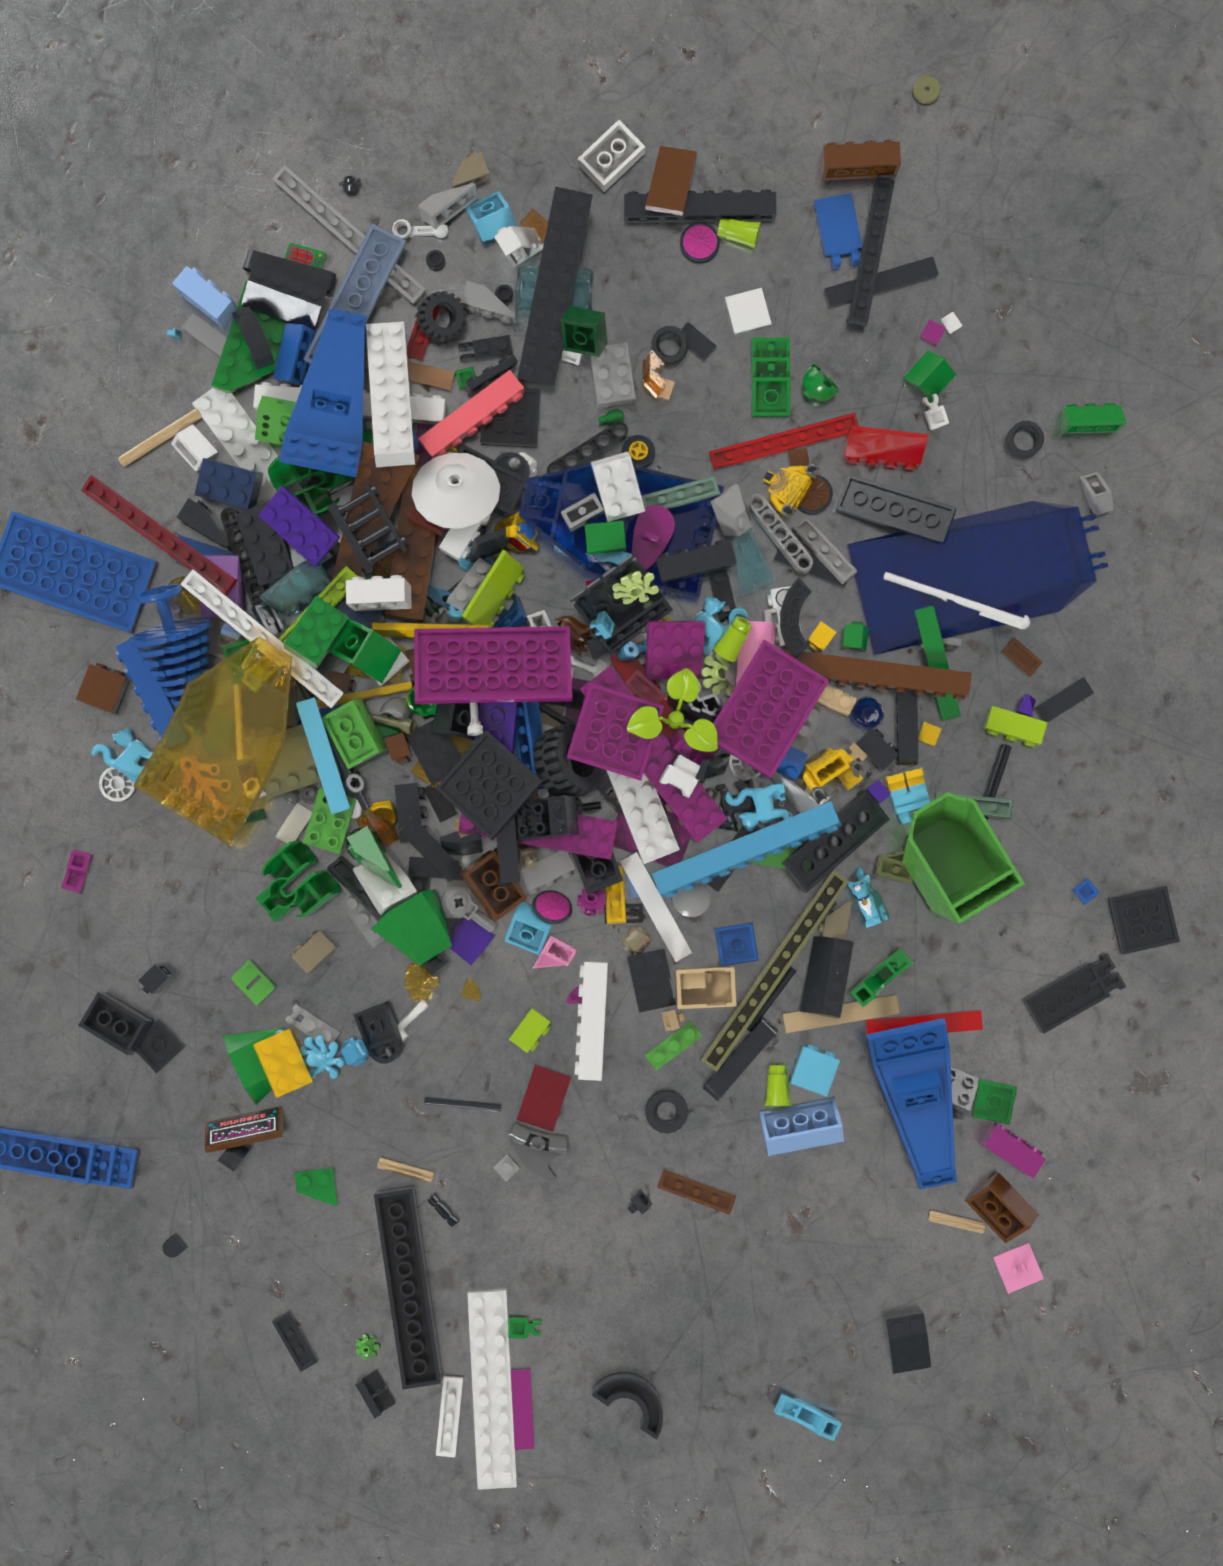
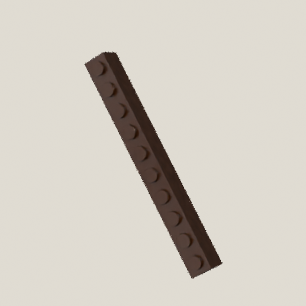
M780 649L788 655H790L791 657H793L788 650ZM802 652L795 658L828 679V683L832 680L838 681L837 684L849 686V683H856L857 687L868 688V685L876 686L878 690L895 688V692L900 693L912 690L917 695H926V692L934 693V697L945 698V695H951L956 700H964L965 697L969 698L971 672Z

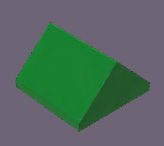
M927 350L902 379L922 397H927L929 403H932V394H937L938 396L956 374L944 357Z
M623 520L585 524L588 555L626 551Z

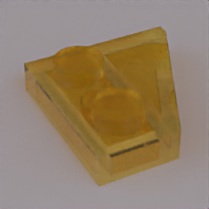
M183 575L173 579L168 585L181 584L186 577ZM183 586L182 592L173 597L174 603L179 605L180 608L178 613L180 619L201 610L199 599Z

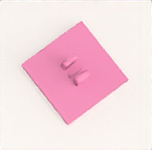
M1029 1243L993 1257L1008 1294L1044 1279Z

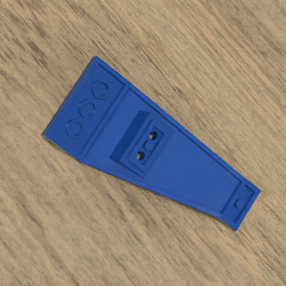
M945 1019L867 1034L873 1067L916 1173L919 1190L957 1182L950 1047Z

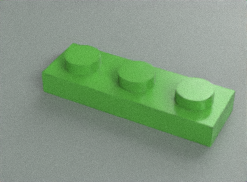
M689 1021L645 1054V1056L657 1071L700 1039L702 1034L693 1022Z

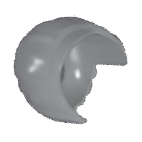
M399 696L387 700L382 705L378 714L382 716L383 713L387 712L401 721L402 719H411L412 711L407 705L406 699Z

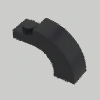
M248 306L231 313L257 371L275 364L262 328L250 307Z

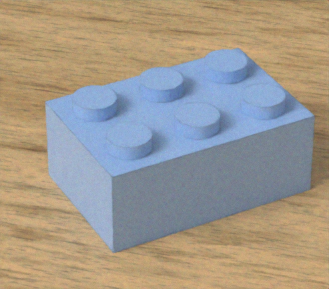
M186 266L172 283L181 296L222 328L232 318L231 313L236 311L235 302L232 300V297L224 291L220 293L217 286L209 279L205 281L202 274L194 267L191 270Z

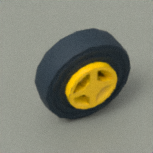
M644 435L631 436L622 446V453L628 452L630 454L634 469L648 467L655 458L654 444Z

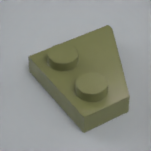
M905 850L878 856L874 875L912 884L913 879L902 862Z

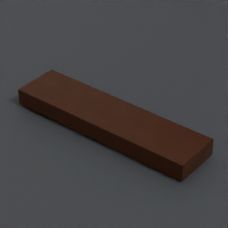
M663 1169L657 1186L659 1189L729 1215L736 1196L666 1169Z

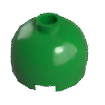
M813 364L808 368L803 377V386L806 389L804 394L810 400L814 398L817 401H828L839 392L838 386L828 375L826 376L823 372H819L821 368L818 365Z

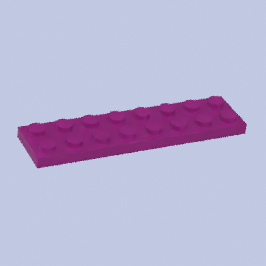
M461 813L458 833L470 835L479 832L480 837L488 838ZM577 814L579 835L517 841V843L611 860L618 821Z

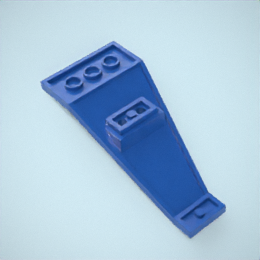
M329 309L324 329L285 431L279 462L352 477L357 476L363 436L364 337L367 316Z

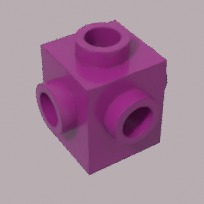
M582 889V895H578L577 906L581 907V913H584L586 916L604 914L605 891L598 890L587 895L586 890Z

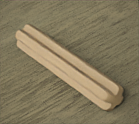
M380 1158L377 1165L379 1169L431 1183L434 1177L433 1172Z
M930 1211L928 1220L931 1222L978 1233H984L986 1224L983 1222L936 1211Z

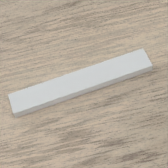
M637 852L621 860L622 867L674 961L677 962L692 954Z

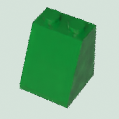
M349 619L330 652L370 678L383 683L402 650L374 630Z

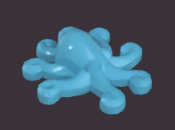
M319 1035L315 1038L316 1044L313 1043V1038L307 1037L304 1041L305 1046L301 1047L299 1051L301 1056H307V1058H303L306 1066L316 1067L309 1070L310 1077L313 1079L318 1073L327 1070L330 1072L332 1079L337 1078L339 1071L332 1065L337 1064L339 1067L345 1065L344 1058H333L338 1050V1044L331 1042L329 1044L331 1051H329L324 1043L323 1036Z

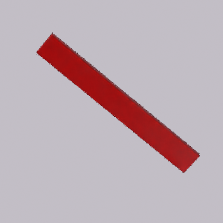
M851 413L712 450L708 454L713 471L846 436L852 425L859 426L856 413Z

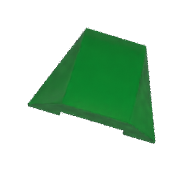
M436 889L418 893L388 911L371 928L373 932H377L385 938V941L393 944L401 953L419 966L452 946Z
M284 1027L223 1035L229 1058L244 1089L255 1105L272 1088L253 1044L285 1031Z

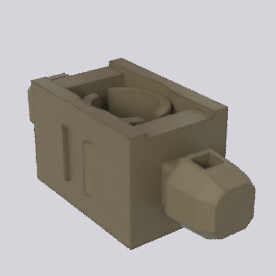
M517 843L519 869L523 867L536 869L538 865V849L535 846Z

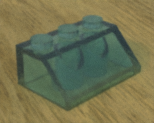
M311 563L300 564L259 597L280 614L289 613L292 615L300 610L299 607L302 604L311 602L313 596L321 593L332 581L321 563L317 567H314Z

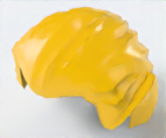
M391 801L375 802L369 805L370 809L366 810L365 820L373 830H390L397 822V809Z

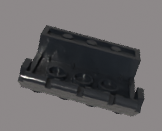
M634 555L628 556L619 563L618 567L614 566L603 574L601 579L598 578L586 586L587 589H582L570 600L589 626L591 621L597 619L598 613L605 611L615 625L611 637L604 639L602 635L597 636L610 655L647 629V621H659L673 611L660 590L653 595L645 593L649 597V600L646 602H640L638 597L632 603L624 604L622 600L624 597L614 598L612 586L616 583H621V578L625 577L628 573L639 571L642 574L641 579L644 581V576L647 572ZM650 581L649 587L656 586L653 581ZM594 627V628H591V629H592V630L594 631V633H595V631H596L597 628Z

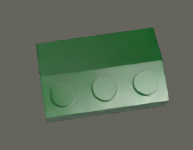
M1088 403L1081 407H1077V404H1067L1060 411L1061 434L1118 432L1126 425L1122 406L1115 405V403H1105L1104 406Z

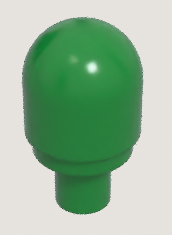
M620 409L609 410L605 412L606 415L598 417L599 424L608 423V425H612L618 421L623 422L625 415Z

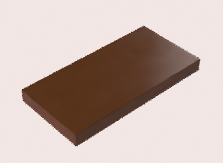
M660 146L646 202V210L683 216L697 151Z

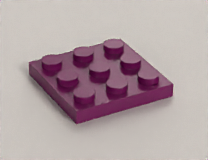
M647 621L644 678L670 679L674 674L686 668L692 671L697 679H702L705 622Z

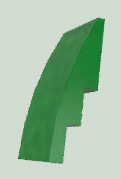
M752 337V416H790V337Z

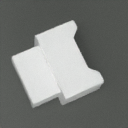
M678 755L673 765H667L659 782L662 784H672L681 789L683 796L689 798L699 781L695 777L700 766Z

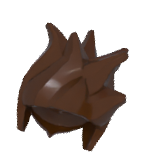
M570 615L555 618V621H558L559 627L570 626V649L576 651L579 656L582 655L581 649L588 651L584 645H586L585 641L593 639V636H589L590 626L582 624Z

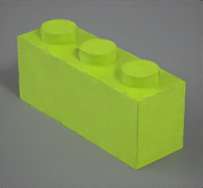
M991 706L989 707L983 729L987 730L989 735L996 737L999 734L1004 735L1006 740L1012 742L1020 740L1024 742L1025 746L1035 748V745L1042 744L1048 722Z

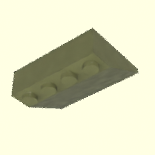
M303 724L250 741L268 799L321 781ZM335 758V761H336V765H337L339 774L341 775V774H342V770H341V768H340V766H339V764H338V762H337V760H336V758Z

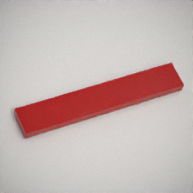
M981 1010L867 1019L866 1032L871 1034L943 1018L945 1019L947 1033L983 1030Z

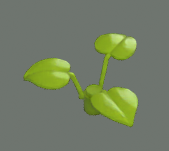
M686 668L674 674L668 680L667 692L669 696L673 699H679L676 711L671 712L668 719L658 717L656 708L646 706L640 708L632 715L627 726L628 732L644 739H653L662 730L661 720L668 724L671 729H678L679 727L690 728L685 732L684 738L686 743L693 749L712 752L718 748L717 730L712 722L700 719L693 726L683 723L684 716L680 712L683 700L693 702L699 693V683L696 676Z

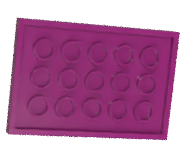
M764 639L713 723L717 730V746L771 779L829 680Z

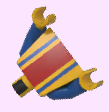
M519 512L497 521L493 532L506 527V537H510L507 548L514 552L524 549L529 550L531 553L537 551L539 544L534 541L538 533L537 529Z

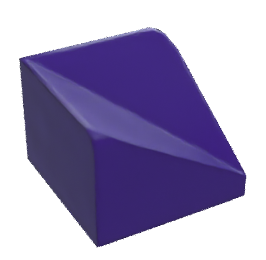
M1029 694L1023 695L1016 712L1033 717L1032 711L1036 700Z
M876 780L868 788L869 792L877 799L878 804L890 795V791L880 780Z

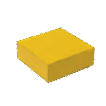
M923 722L918 734V741L935 747L942 728Z

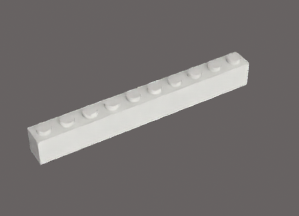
M262 382L261 385L255 384L253 407L257 411L262 396L296 402L302 385H299V388H295L289 384H280V386H273L272 383ZM363 390V419L372 420L371 395L366 390ZM412 394L410 396L412 423L437 425L446 418L447 402L445 399H442V396L431 395V398L423 397L424 395Z

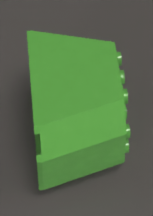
M947 792L913 813L902 862L932 912L960 924L1025 884L974 799Z

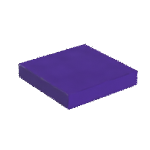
M462 917L460 918L463 919L462 924L456 923L450 932L454 935L453 938L450 937L452 943L450 949L469 965H472L494 939L495 935L492 932H488L472 919L468 921Z

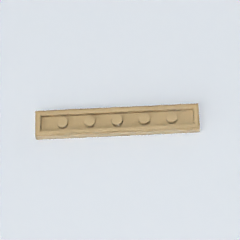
M897 995L875 998L864 1007L858 1001L843 1003L841 1018L839 1019L800 1011L784 1013L782 1015L785 1033L897 1015L900 1012Z

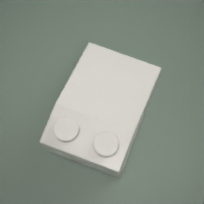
M387 852L385 854L402 885L401 888H397L369 871L364 864L353 868L355 875L381 917L417 893L408 876Z

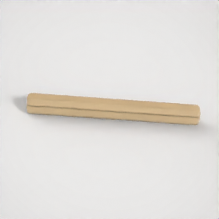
M198 409L192 410L118 458L122 466H127L201 419V413Z

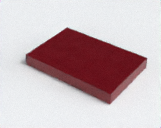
M535 1064L517 1120L553 1132L571 1076Z

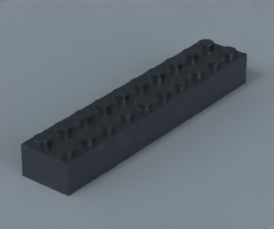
M555 186L517 376L519 380L555 386L563 347L560 319L567 308L571 306L593 194Z
M411 1186L375 1192L374 1200L402 1390L441 1384L443 1376L415 1188Z

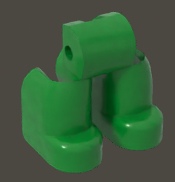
M279 457L275 458L268 466V476L276 491L281 486L290 489L297 483L318 476L321 483L294 493L318 517L329 511L327 506L332 503L338 504L340 501L339 497L333 501L329 493L335 492L353 481L351 476L279 462Z
M299 840L285 844L262 868L263 876L270 874L275 880L255 899L264 907L274 922L284 918L296 906L301 911V914L296 915L297 918L308 916L341 892V888L335 878L327 871L320 870L313 872L295 888V891L289 894L285 888L303 871H307L317 862L313 851Z

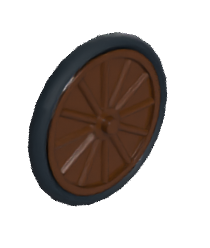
M817 475L816 478L809 476L812 484L798 505V508L803 512L810 514L822 512L832 501L833 489L831 484L820 475Z

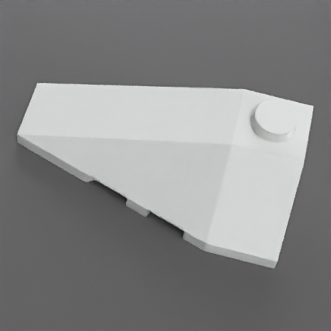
M804 768L796 781L775 772L772 780L776 784L784 783V794L799 813L830 802L839 793L837 788L830 796L825 793L827 800H825L824 796H820L818 798L820 804H818L813 797V792L810 791L803 780Z

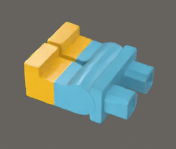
M922 768L911 770L904 774L892 775L884 779L887 789L890 791L889 796L895 815H898L902 824L912 822L910 811L918 810L930 803Z

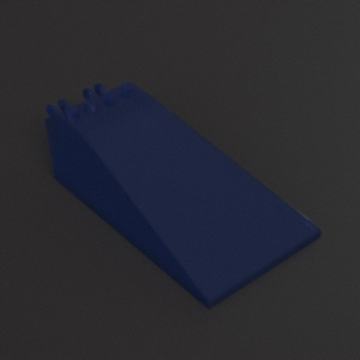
M1030 501L953 519L944 544L902 531L847 544L851 565L857 570L854 577L866 627L869 628L868 635L873 656L923 644L914 610L932 605L935 609L942 639L1007 625L979 615L980 611L962 606L953 600L947 599L946 602L941 598L885 580L883 578L886 572L1022 618L1025 615L1032 619L1058 613L1097 582L1095 571L1109 567L1108 563L1093 566L1092 559L1103 558L1106 556V553L1102 551L1090 555L1085 535L1100 530L1099 526L1096 525L1086 529L1083 526V522L1095 520L1097 518L1096 514L1081 517L1079 507Z

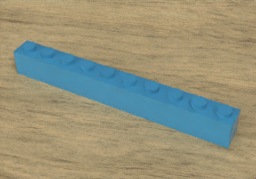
M830 801L652 873L659 894L662 897L672 898L677 895L678 891L683 889L684 891L694 889L698 883H709L713 881V877L718 875L723 877L730 874V870L735 868L738 870L744 869L749 866L748 863L753 861L756 863L761 862L770 854H781L787 847L795 848L802 845V841L807 839L812 841L820 838L822 833H833L842 824L834 804Z

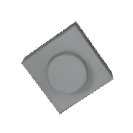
M508 1154L493 1167L506 1182L520 1170V1167Z

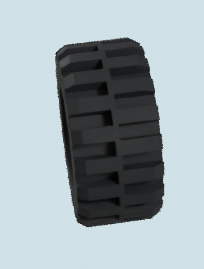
M566 723L545 731L540 735L534 747V750H536L533 753V759H535L534 769L537 770V776L544 781L542 786L548 789V792L553 796L568 795L576 796L577 798L592 793L601 784L602 776L605 773L604 769L570 759L572 769L570 768L566 753H568L577 723Z

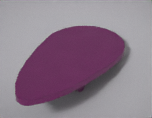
M658 505L645 508V512H641L638 515L634 528L632 556L634 555L645 570L659 558V555H661L668 544L675 527L674 518L670 511Z

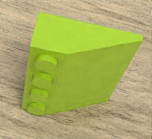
M503 550L462 614L465 623L468 625H488L489 628H493L495 625L493 620L496 615L500 616L506 607L503 605L506 599L510 600L516 591L513 588L517 582L520 584L526 575L523 573L525 571L524 567L506 551Z

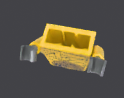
M809 464L808 466L781 468L777 475L768 471L763 481L771 485L768 491L770 493V501L775 510L784 514L787 519H790L789 513L796 512L798 505L812 484L809 476L816 478L817 475L813 472L820 468L814 464Z
M826 748L805 762L806 769L803 773V780L810 791L813 792L816 803L820 804L818 798L824 796L825 800H827V797L822 789H818L819 787H822L850 766L852 767L853 775L858 778V770L865 773L864 766L861 762H855V759L843 749L834 750Z

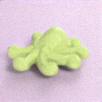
M639 571L628 573L625 577L621 578V583H616L612 586L614 598L624 597L622 599L624 604H630L638 597L640 602L648 601L649 597L645 593L653 595L659 592L657 586L649 587L650 581L654 579V574L647 573L644 576V581H642V574Z
M717 653L715 658L719 662L713 661L712 656L705 657V664L712 667H705L701 670L702 676H708V679L703 681V687L707 689L712 684L719 682L718 685L712 687L711 692L719 695L720 690L728 686L725 694L730 696L735 687L725 678L726 671L730 666L728 661Z

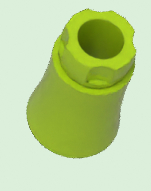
M721 218L717 236L755 249L759 238L761 222Z
M737 616L719 642L713 647V650L724 659L736 662L752 628V624L748 620Z
M770 1065L768 1068L769 1075H767L768 1084L765 1106H792L787 1066Z

